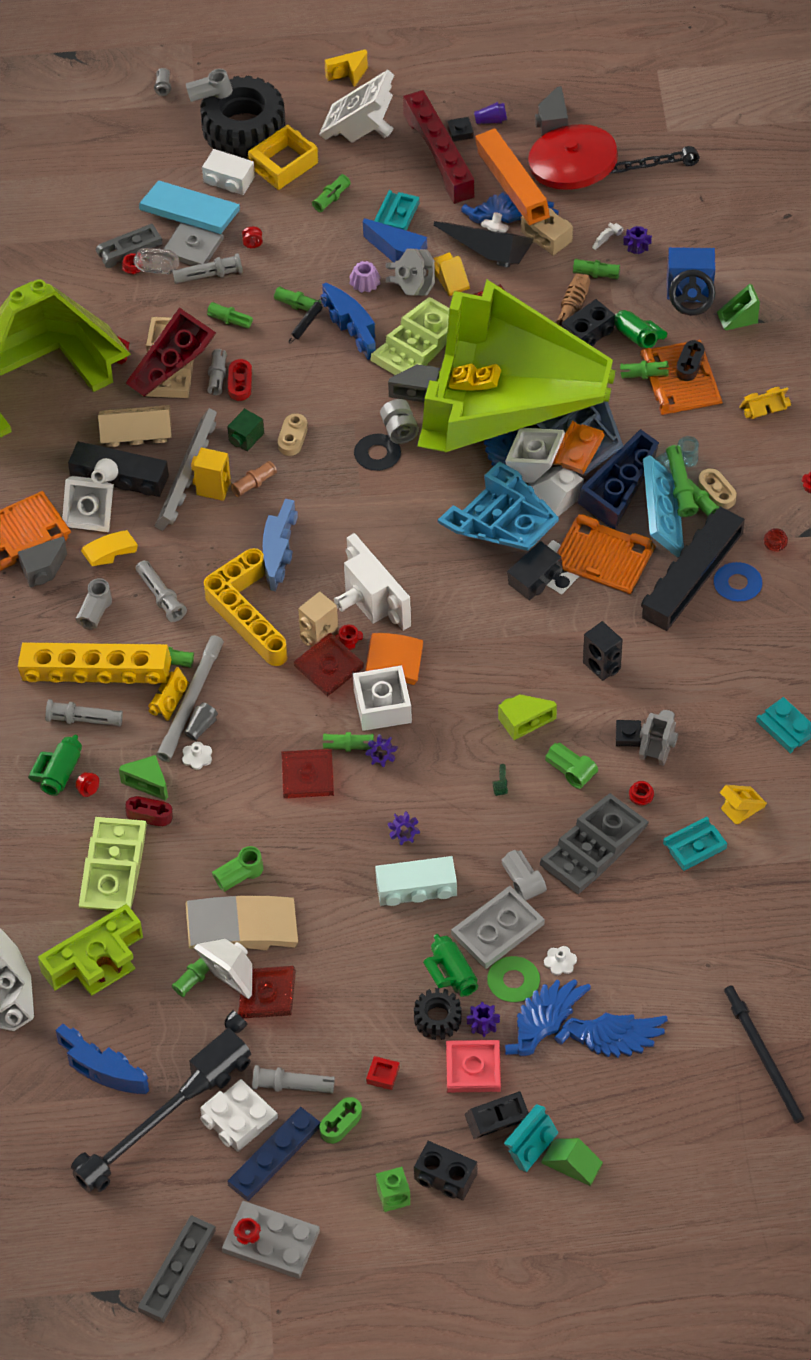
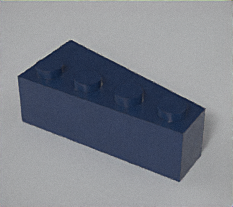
M640 429L623 448L617 451L581 487L578 504L610 528L616 529L645 477L643 458L650 455L655 459L659 442Z

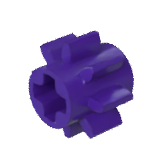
M635 226L630 230H626V236L623 237V245H628V252L641 254L649 250V245L652 243V235H647V228Z
M379 734L376 742L369 740L368 745L372 749L367 750L365 754L367 756L371 755L373 759L372 765L378 762L381 763L382 767H385L387 759L391 762L395 760V756L391 752H395L398 746H392V737L382 739L381 734ZM379 746H381L382 750H387L385 755H382L381 751H377Z
M405 811L404 815L400 816L394 814L395 819L393 823L387 824L393 830L389 834L391 839L398 837L400 845H403L404 841L413 843L415 834H420V830L414 827L418 824L417 818L409 819L407 811ZM405 825L407 830L403 831L400 827Z
M481 1002L476 1007H470L471 1015L467 1016V1024L472 1025L471 1030L473 1034L477 1032L485 1037L491 1031L496 1032V1024L500 1023V1015L494 1014V1005L489 1006Z

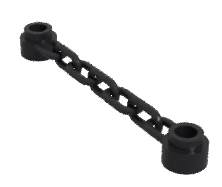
M686 146L682 151L671 154L618 162L609 174L681 161L686 166H693L698 163L700 156L695 147ZM680 155L681 158L675 159L674 156ZM668 158V160L661 161L660 159ZM653 160L654 163L646 164V161ZM625 165V168L618 169L617 166Z

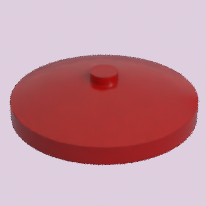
M585 124L568 125L554 129L540 137L529 152V166L533 177L547 187L561 190L584 188L599 182L614 169L618 159L614 138L602 128Z

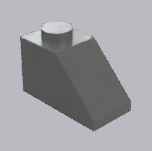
M562 86L556 87L539 104L538 114H535L536 128L540 127L541 136L554 129L568 126V115Z
M417 364L389 378V397L424 402L429 381L438 382L440 368Z
M64 536L18 552L20 566L30 588L45 584L54 579L67 556Z

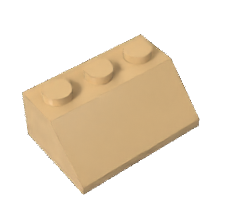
M170 405L101 410L98 414L100 443H106V447L120 446V442L129 441L130 445L144 444V440L153 439V443L167 442V438L172 437Z

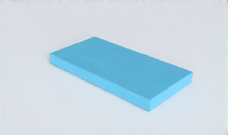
M158 180L139 203V210L221 234L239 212L240 204Z
M649 455L643 458L650 536L673 555L680 557V553L684 548L682 521L677 513L679 508L677 499L673 496L675 485L672 474Z

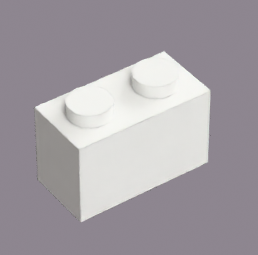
M213 149L202 166L204 183L241 195L245 194L255 178L253 161Z

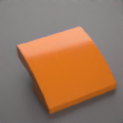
M372 633L365 671L402 665L406 683L415 685L418 681L423 640L398 634Z

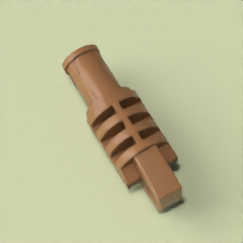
M576 274L568 286L561 302L562 311L556 321V324L562 327L563 321L581 309L588 294L590 285L589 275Z

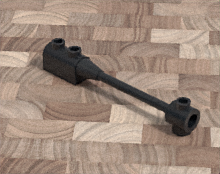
M228 1027L190 1059L189 1064L192 1075L174 1097L103 1157L96 1154L89 1156L84 1152L75 1158L71 1164V1169L78 1184L89 1193L94 1189H97L99 1192L105 1190L111 1181L108 1178L111 1175V1163L184 1101H188L208 1089L211 1090L216 1085L220 1089L224 1088L230 1082L231 1076L229 1074L234 1069L242 1072L250 1065L251 1060L249 1057L251 1052L245 1042Z

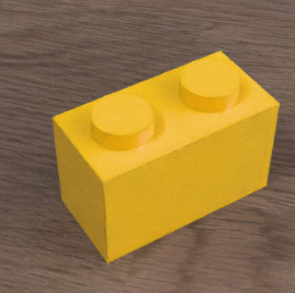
M201 447L198 455L193 457L191 463V470H194L193 485H196V494L224 501L231 484L228 453Z

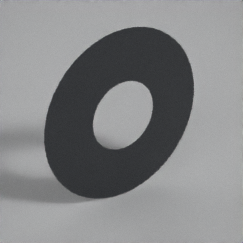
M371 434L359 440L354 449V456L356 461L366 469L385 470L398 462L401 456V447L399 444L392 442L388 435ZM373 445H382L387 449V454L382 459H373L369 456L368 450Z

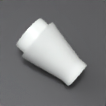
M104 458L99 460L91 474L92 481L96 484H101L114 480L118 475V467L111 459Z

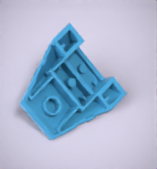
M500 461L484 475L486 489L464 510L453 505L438 519L439 524L456 534L527 551L559 521V517L544 500H540L534 493V489L523 481L521 474Z

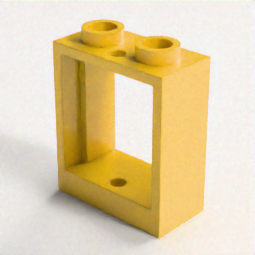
M287 124L249 150L248 159L254 162V171L277 190H280L318 164V148L313 142H309L298 130H294ZM287 146L301 155L284 168H280L269 159Z

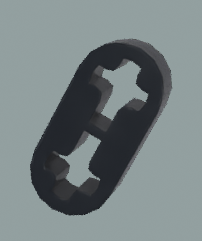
M692 340L684 345L677 362L676 375L679 379L691 381L697 376L704 359L705 347L701 342ZM693 350H696L694 356H690V353H692ZM687 365H691L688 371H684Z

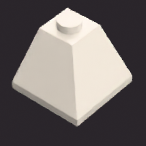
M533 428L519 429L506 458V465L518 471L524 482H536L552 466L565 431Z
M557 466L550 467L536 482L527 485H530L540 500L543 499L557 516H560L578 501L580 489L584 485V479L572 470Z
M71 476L65 481L62 519L70 528L109 532L114 484L108 482L96 484L92 481V478Z
M227 939L200 943L194 947L217 978L248 999L252 996V963L246 956L248 951L240 943L236 942L233 944Z

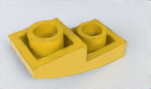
M473 363L453 368L449 387L456 390L495 388L498 385L501 368L497 364L477 369Z
M128 530L96 539L82 547L81 552L91 566L113 563L116 555L135 553L138 544Z

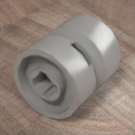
M391 400L381 408L380 416L392 442L403 444L417 436L419 427L406 400Z

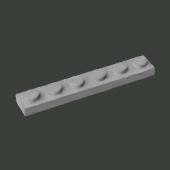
M208 408L199 421L154 526L162 531L168 524L173 525L178 516V512L175 510L177 506L180 507L186 497L183 491L185 488L188 489L193 481V475H191L192 459L198 455L201 447H207L209 440L206 439L207 435L212 434L217 424L214 422L217 414L216 411Z

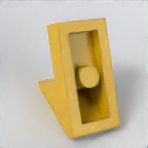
M366 49L324 60L325 76L328 81L349 76L353 87L357 85L368 68Z
M449 252L433 258L435 261V275L449 296H452L454 291L462 292L470 289L460 256L453 257Z
M725 785L720 791L721 795L726 799L721 809L735 824H740L767 804L751 786Z

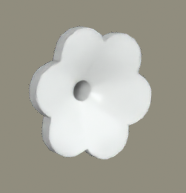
M493 213L492 220L485 219L481 223V226L494 232L505 233L509 229L508 225L501 222L502 214Z
M198 741L194 742L191 746L184 747L183 764L191 766L194 770L201 769L203 765H209L212 762V749L210 746L203 745Z
M566 946L550 948L547 952V957L544 959L545 967L549 968L551 973L556 976L562 973H572L573 965L577 962L576 955L570 953V949Z

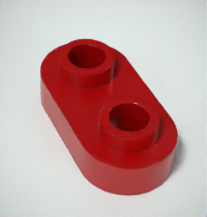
M237 359L229 365L228 394L233 400L243 401L248 399L252 393V366L247 360Z

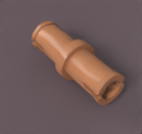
M267 461L259 468L249 470L246 476L231 484L232 492L237 497H240L252 488L260 487L263 481L277 473L275 465L271 461Z

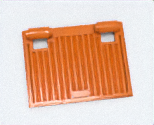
M687 342L651 349L642 348L640 355L647 363L655 362V356H658L660 362L668 361L669 368H659V370H669L668 376H648L655 399L659 401L661 415L723 404L705 351L704 359L695 379L683 381L677 377L676 369L683 347ZM693 350V352L690 353V356L693 357L696 350ZM687 365L684 371H688L691 365ZM672 398L674 404L669 405L668 399Z
M43 491L0 510V552L5 550L8 554V557L0 560V571L17 562L16 559L19 558V551L64 536L65 541L69 538L68 535L71 533V530ZM57 526L60 533L51 537L47 530Z
M579 514L575 518L557 554L562 557L564 571L631 594L656 545L651 538L637 533L629 535L603 526L595 518ZM582 525L591 527L589 535L579 532ZM635 544L645 546L642 554L632 550Z

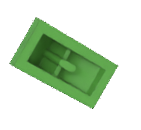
M748 284L717 311L725 330L758 323L760 301L753 285Z
M156 755L120 766L119 774L122 784L166 801L168 798L166 782Z
M579 1138L554 1139L542 1159V1164L591 1186L603 1164Z

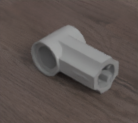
M220 68L211 71L206 78L186 83L191 102L210 96L220 99L226 98L232 93L233 89L226 70Z
M97 578L88 584V594L76 617V622L83 628L89 630L97 628L105 609L112 604L110 587L106 580Z
M521 850L510 851L502 858V865L513 881L514 890L525 901L547 891L542 875L539 871L533 870Z

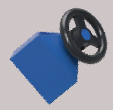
M669 247L667 299L671 301L673 307L678 312L684 315L697 316L706 312L712 306L716 294L714 286L715 248ZM701 302L703 305L696 309H688L683 307L681 303Z

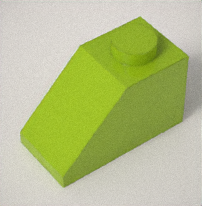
M519 694L513 698L505 699L498 705V720L513 740L557 718V704L550 700Z

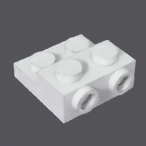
M242 1079L224 1094L219 1091L200 1107V1118L203 1124L210 1130L213 1128L219 1134L220 1140L227 1147L232 1146L237 1152L278 1119L277 1112Z

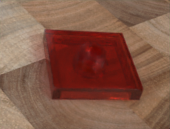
M329 633L294 661V666L328 697L353 677V673H358L363 669L364 663L332 633Z
M332 749L281 751L283 798L334 796Z
M282 966L252 969V996L248 999L240 993L238 1014L243 1019L292 1015L296 976L295 967Z

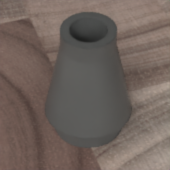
M204 702L200 706H196L188 727L184 731L185 735L196 741L201 734L217 721L216 716L218 712Z

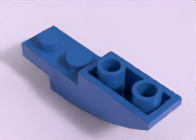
M328 283L322 284L323 294L320 295V298H322L321 302L325 308L328 307L332 322L337 323L341 331L347 329L350 336L355 337L359 352H363L367 360L371 359V353L376 350L374 321L367 311L350 295Z
M65 1024L60 1025L56 1029L58 1043L68 1051L69 1065L80 1074L101 1085L119 1091L136 1094H147L149 1092L147 1074L141 1068H134L130 1065L128 1059L121 1052L118 1051L116 1053L108 1047L102 1053L95 1044L91 1043L89 1045L84 1041L78 1030L75 1028L70 1029Z

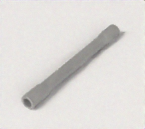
M213 635L210 637L204 649L203 657L172 725L156 754L162 761L169 762L178 745V739L213 662L217 659L224 641L218 636Z

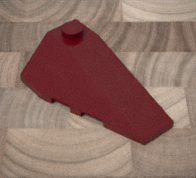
M179 307L125 384L145 397L200 355L213 339L216 332Z

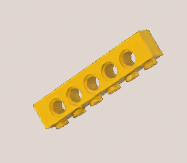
M22 643L17 667L22 681L158 684L168 683L171 655L168 645Z

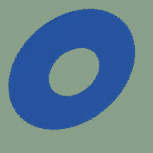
M733 562L718 569L714 576V586L717 592L726 599L746 601L752 599L760 592L762 577L753 566L746 563ZM734 574H742L747 578L748 584L743 589H734L728 583L729 578Z

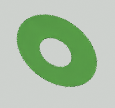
M509 956L498 960L492 965L488 972L487 981L490 990L498 998L508 1002H520L530 998L533 992L538 989L540 975L535 965L529 960L518 956ZM510 970L520 971L524 976L523 984L518 988L506 986L503 981L505 973Z

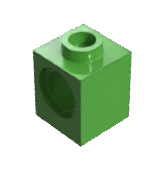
M403 1167L376 1173L377 1191L384 1212L411 1205L410 1189Z

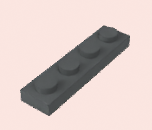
M192 1215L189 1217L141 1300L138 1312L162 1323L165 1321L216 1232L214 1225Z

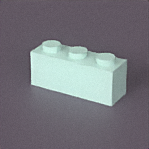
M452 856L375 866L380 906H395L405 902L419 903L428 899H448L451 896H457V880Z

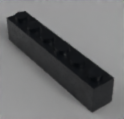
M721 506L714 514L710 513L706 519L705 526L695 532L689 546H684L679 559L676 562L673 561L668 567L665 577L659 578L653 592L644 597L641 603L643 608L642 619L668 631L742 536L745 519Z

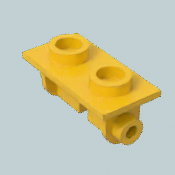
M774 387L762 395H758V393L749 394L744 397L745 399L739 407H746L744 415L750 419L767 415L765 406H769L771 414L787 410V407L791 406V401L789 397L785 398L784 395L789 389L788 387L783 389Z
M176 667L174 672L171 671L169 673L168 683H162L158 689L162 694L156 693L152 702L148 705L150 714L157 716L158 713L162 714L166 721H169L189 685L188 680L179 667Z

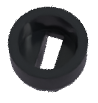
M234 1010L227 1015L224 1021L225 1028L229 1027L234 1033L241 1032L248 1025Z

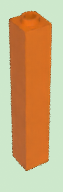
M494 128L476 135L478 154L527 223L532 225L550 218L547 199L498 131Z

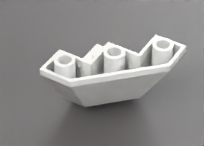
M0 928V1028L15 1031L34 1018L31 974L19 948Z

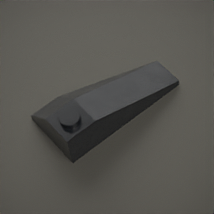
M434 221L433 225L487 259L497 261L496 265L510 267V263L519 264L534 240L531 237L493 232L487 229Z

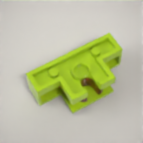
M126 903L39 955L38 961L42 975L54 991L78 978L91 996L135 970L134 965L131 963V960L134 959L133 953L128 947L143 938L141 921Z

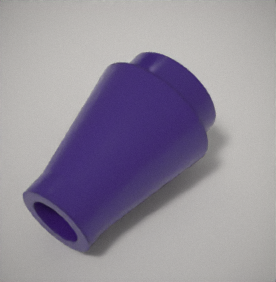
M496 102L483 109L474 111L476 124H502V121L507 120L504 103L499 104Z

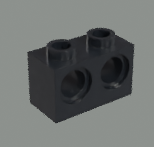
M595 299L563 321L562 327L593 347L597 341L613 332L615 314Z
M603 621L584 634L583 664L602 681L609 676L616 675L621 669L623 639Z
M521 1091L473 1107L464 1115L475 1140L521 1123L529 1112Z
M429 1140L414 1165V1179L420 1185L426 1188L433 1187L449 1198H458L463 1201L478 1174L477 1161ZM429 1165H436L438 1168L430 1170L426 1167ZM456 1175L463 1177L457 1181L451 1179V1177Z

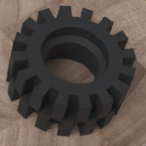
M435 988V993H432L431 989L426 990V996L423 993L419 995V1000L416 999L414 1007L415 1026L417 1025L419 1033L423 1031V1036L426 1038L431 1034L432 1040H436V1035H440V1039L443 1040L445 1039V1034L451 1037L453 1036V1030L456 1032L459 1030V1024L461 1025L462 1009L459 998L456 999V995L453 992L449 996V990L444 989L443 993H440V988ZM433 1008H443L448 1012V1016L443 1020H432L427 1014Z

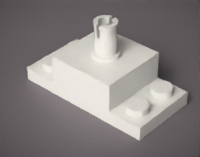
M386 70L333 103L319 135L326 140L333 135L337 136L341 133L350 142H354L375 130L383 138L388 137L393 127L385 122L383 117L393 96L389 91L392 87L391 82L394 75L389 70Z
M355 533L346 537V554L348 556V561L344 562L346 592L334 598V603L339 608V611L342 612L356 603L373 624L389 616L391 622L398 624L403 631L411 627L410 596Z

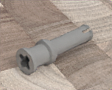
M236 253L233 257L223 259L217 257L214 259V262L172 270L175 284L214 275L221 278L224 277V274L243 273L239 253Z
M143 560L139 562L135 570L155 595L156 604L159 608L164 609L167 619L170 622L182 619L187 612L186 606L177 600V595L173 590L165 586L149 561Z
M48 699L45 719L46 722L60 720L71 724L74 721L121 727L123 711L76 706L74 702H69L68 704L56 703L52 699Z
M255 1065L252 1089L264 1087L273 1088L276 1092H279L285 1088L333 1094L335 1076L284 1072V1069L280 1067L273 1070L263 1069L259 1065Z

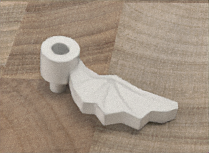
M609 223L608 226L610 228H606L601 232L592 248L597 250L613 234L619 236L623 232V227L617 223Z

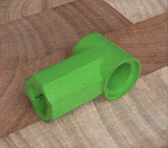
M560 742L553 744L545 756V761L565 774L567 781L577 789H581L598 772V767L591 758L584 755L579 757Z
M247 846L239 852L238 857L214 870L212 875L219 888L225 892L247 878L254 879L259 877L264 868L261 853L256 847ZM248 861H256L253 864H246Z

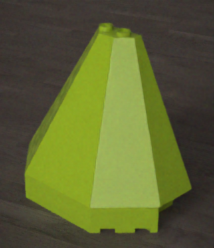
M40 279L20 286L10 293L0 307V376L60 348L93 392L113 383L111 364L131 354L108 324L51 284H46ZM0 413L1 438L12 431L11 426Z
M488 279L486 280L482 296L454 291L449 308L445 356L438 382L429 381L424 401L422 431L417 447L448 452L599 403L609 402L612 388H608V383L613 384L616 370L611 369L613 359ZM473 363L479 369L497 364L501 368L498 385L495 388L456 390L449 387L453 368Z

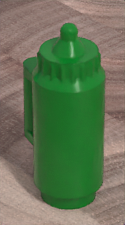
M621 310L615 315L617 330L641 348H651L656 344L657 340H663L667 337V332L653 321L642 320L631 311Z
M78 735L64 737L61 743L57 745L54 753L40 752L28 778L34 782H41L40 788L46 794L57 796L59 792L64 790L81 755L82 744L78 741ZM49 761L44 773L42 774L41 772L46 762Z
M435 934V941L431 945L433 956L423 961L425 967L438 988L451 986L454 992L458 993L461 997L471 995L478 988L476 975L457 944L449 936L440 937L439 934ZM437 965H439L446 978H444Z

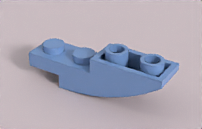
M290 499L284 500L278 517L268 515L265 524L263 557L265 575L271 591H276L278 583L283 582L285 577L284 568L286 564H290L293 551L289 548L290 527L296 524L298 511H295L294 500Z

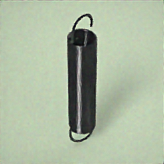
M319 300L314 302L291 334L294 340L300 339L322 310L323 305Z

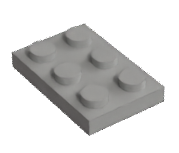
M509 886L451 929V935L487 969L545 925V919Z
M242 1201L222 1246V1252L300 1279L319 1235L320 1227ZM243 1218H251L261 1227L260 1238L253 1244L243 1245L234 1236V1228Z

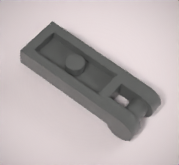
M149 224L99 244L96 247V252L99 257L103 258L104 265L107 268H112L117 262L123 260L127 254H139L162 245V237L154 225Z

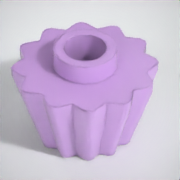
M361 261L353 268L350 275V285L353 286L354 290L370 292L371 290H376L377 286L380 285V275L373 263Z

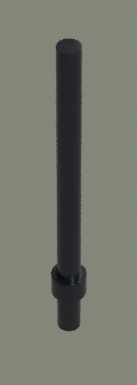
M733 985L726 987L724 992L732 1005V1013L736 1019L740 1020L794 1122H802L805 1118L749 1016L750 1010L746 1003L741 1001Z

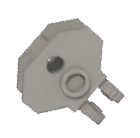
M406 249L400 260L395 261V263H386V268L395 269V276L386 277V282L400 284L406 295L427 296L435 284V261L427 249ZM426 268H427L428 271H429L428 276H425V275H426V270H425Z
M663 710L659 715L649 714L646 724H643L640 733L642 740L639 758L641 760L651 756L658 759L659 765H665L670 747L674 748L678 739V733L675 732V714L672 711Z

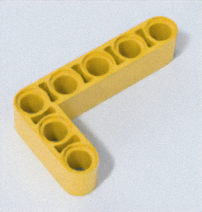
M251 548L205 578V599L268 664L281 666L288 658L286 639L239 593L265 574L264 554L259 549Z

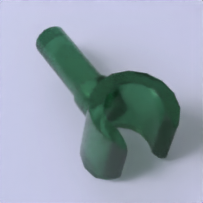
M500 764L499 780L492 782L495 796L508 793L505 764Z

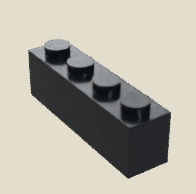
M77 441L68 461L70 477L91 478L97 462L107 458L114 461L118 467L117 477L108 482L114 484L113 487L125 491L139 492L147 496H161L169 477L166 460Z

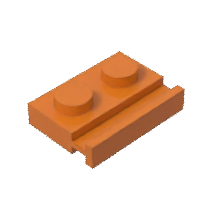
M572 421L563 437L553 464H559L563 468L584 474L605 436L604 432L584 424H576L575 421Z

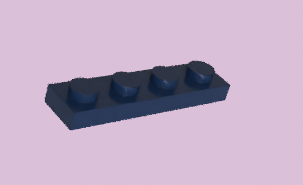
M300 1106L227 1180L228 1186L246 1201H249L320 1129L321 1122Z

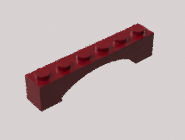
M424 90L404 95V116L411 129L415 128L428 145L452 202L456 204L475 198L474 177Z

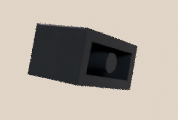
M539 541L507 571L508 584L530 601L535 595H540L551 580H555L561 575L563 570L562 557L542 541Z

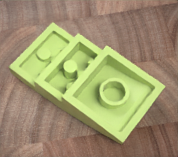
M428 297L401 318V325L386 336L385 344L371 353L370 361L394 375L417 364L426 366L446 345L449 308Z
M95 817L93 836L90 837L88 858L85 859L79 908L115 911L126 903L132 908L144 847L146 821Z

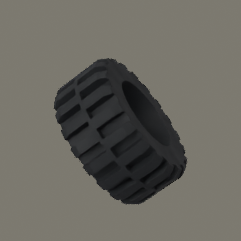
M233 76V79H229L233 89L228 97L220 99L210 96L201 101L202 131L205 140L213 149L247 159L249 150L286 126L284 100L281 97V93L271 83H265L261 78ZM237 114L256 115V117L244 121L230 119V117Z

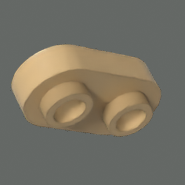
M291 414L285 418L278 437V449L283 455L293 456L300 452L308 430L307 419L303 415Z
M705 469L699 474V488L705 490L709 494V498L717 506L725 509L734 506L736 503V490L718 470Z

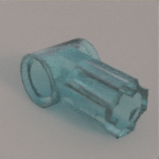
M691 436L682 437L678 441V445L681 447L685 467L695 466L699 460V442ZM666 452L654 458L671 472Z

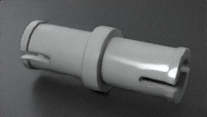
M222 349L213 350L211 366L208 368L210 378L207 391L211 394L212 388H214L213 395H220L222 393L223 378L226 377L227 373L225 368L227 352L223 350L221 356Z

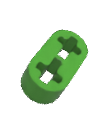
M353 1097L344 1098L325 1116L320 1123V1135L325 1142L332 1144L339 1142L362 1118V1106L359 1100ZM347 1108L351 1110L352 1108H355V1114L349 1112L345 1116V1109ZM337 1125L336 1133L334 1131L327 1133V1127L334 1128Z

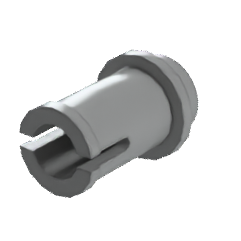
M160 68L159 71H156L157 77L154 90L158 95L166 96L171 91V84L169 83L170 71L166 68Z

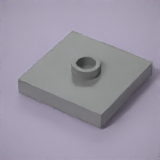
M181 222L163 249V256L191 266L208 263L224 239L223 233L218 234Z

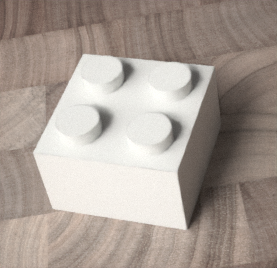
M402 665L353 673L354 694L362 731L412 723L411 702Z

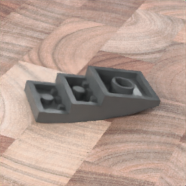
M609 793L577 819L576 826L559 838L558 845L541 858L540 866L579 895L620 857L648 826L649 822Z

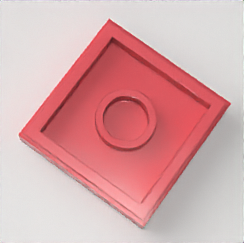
M500 1040L446 1041L447 1093L501 1092Z

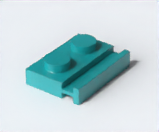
M389 190L374 221L407 231L420 204V197L401 192L395 194L392 193V190Z
M784 697L767 708L762 715L759 714L757 716L756 722L790 754L796 747L802 746L811 739V722Z
M707 816L667 836L663 841L664 846L668 847L670 854L683 871L727 849V842L716 827L709 822Z
M538 1104L534 1106L504 1142L505 1146L509 1147V1153L518 1169L525 1172L531 1168L559 1133L550 1116L544 1112L546 1110L545 1107Z

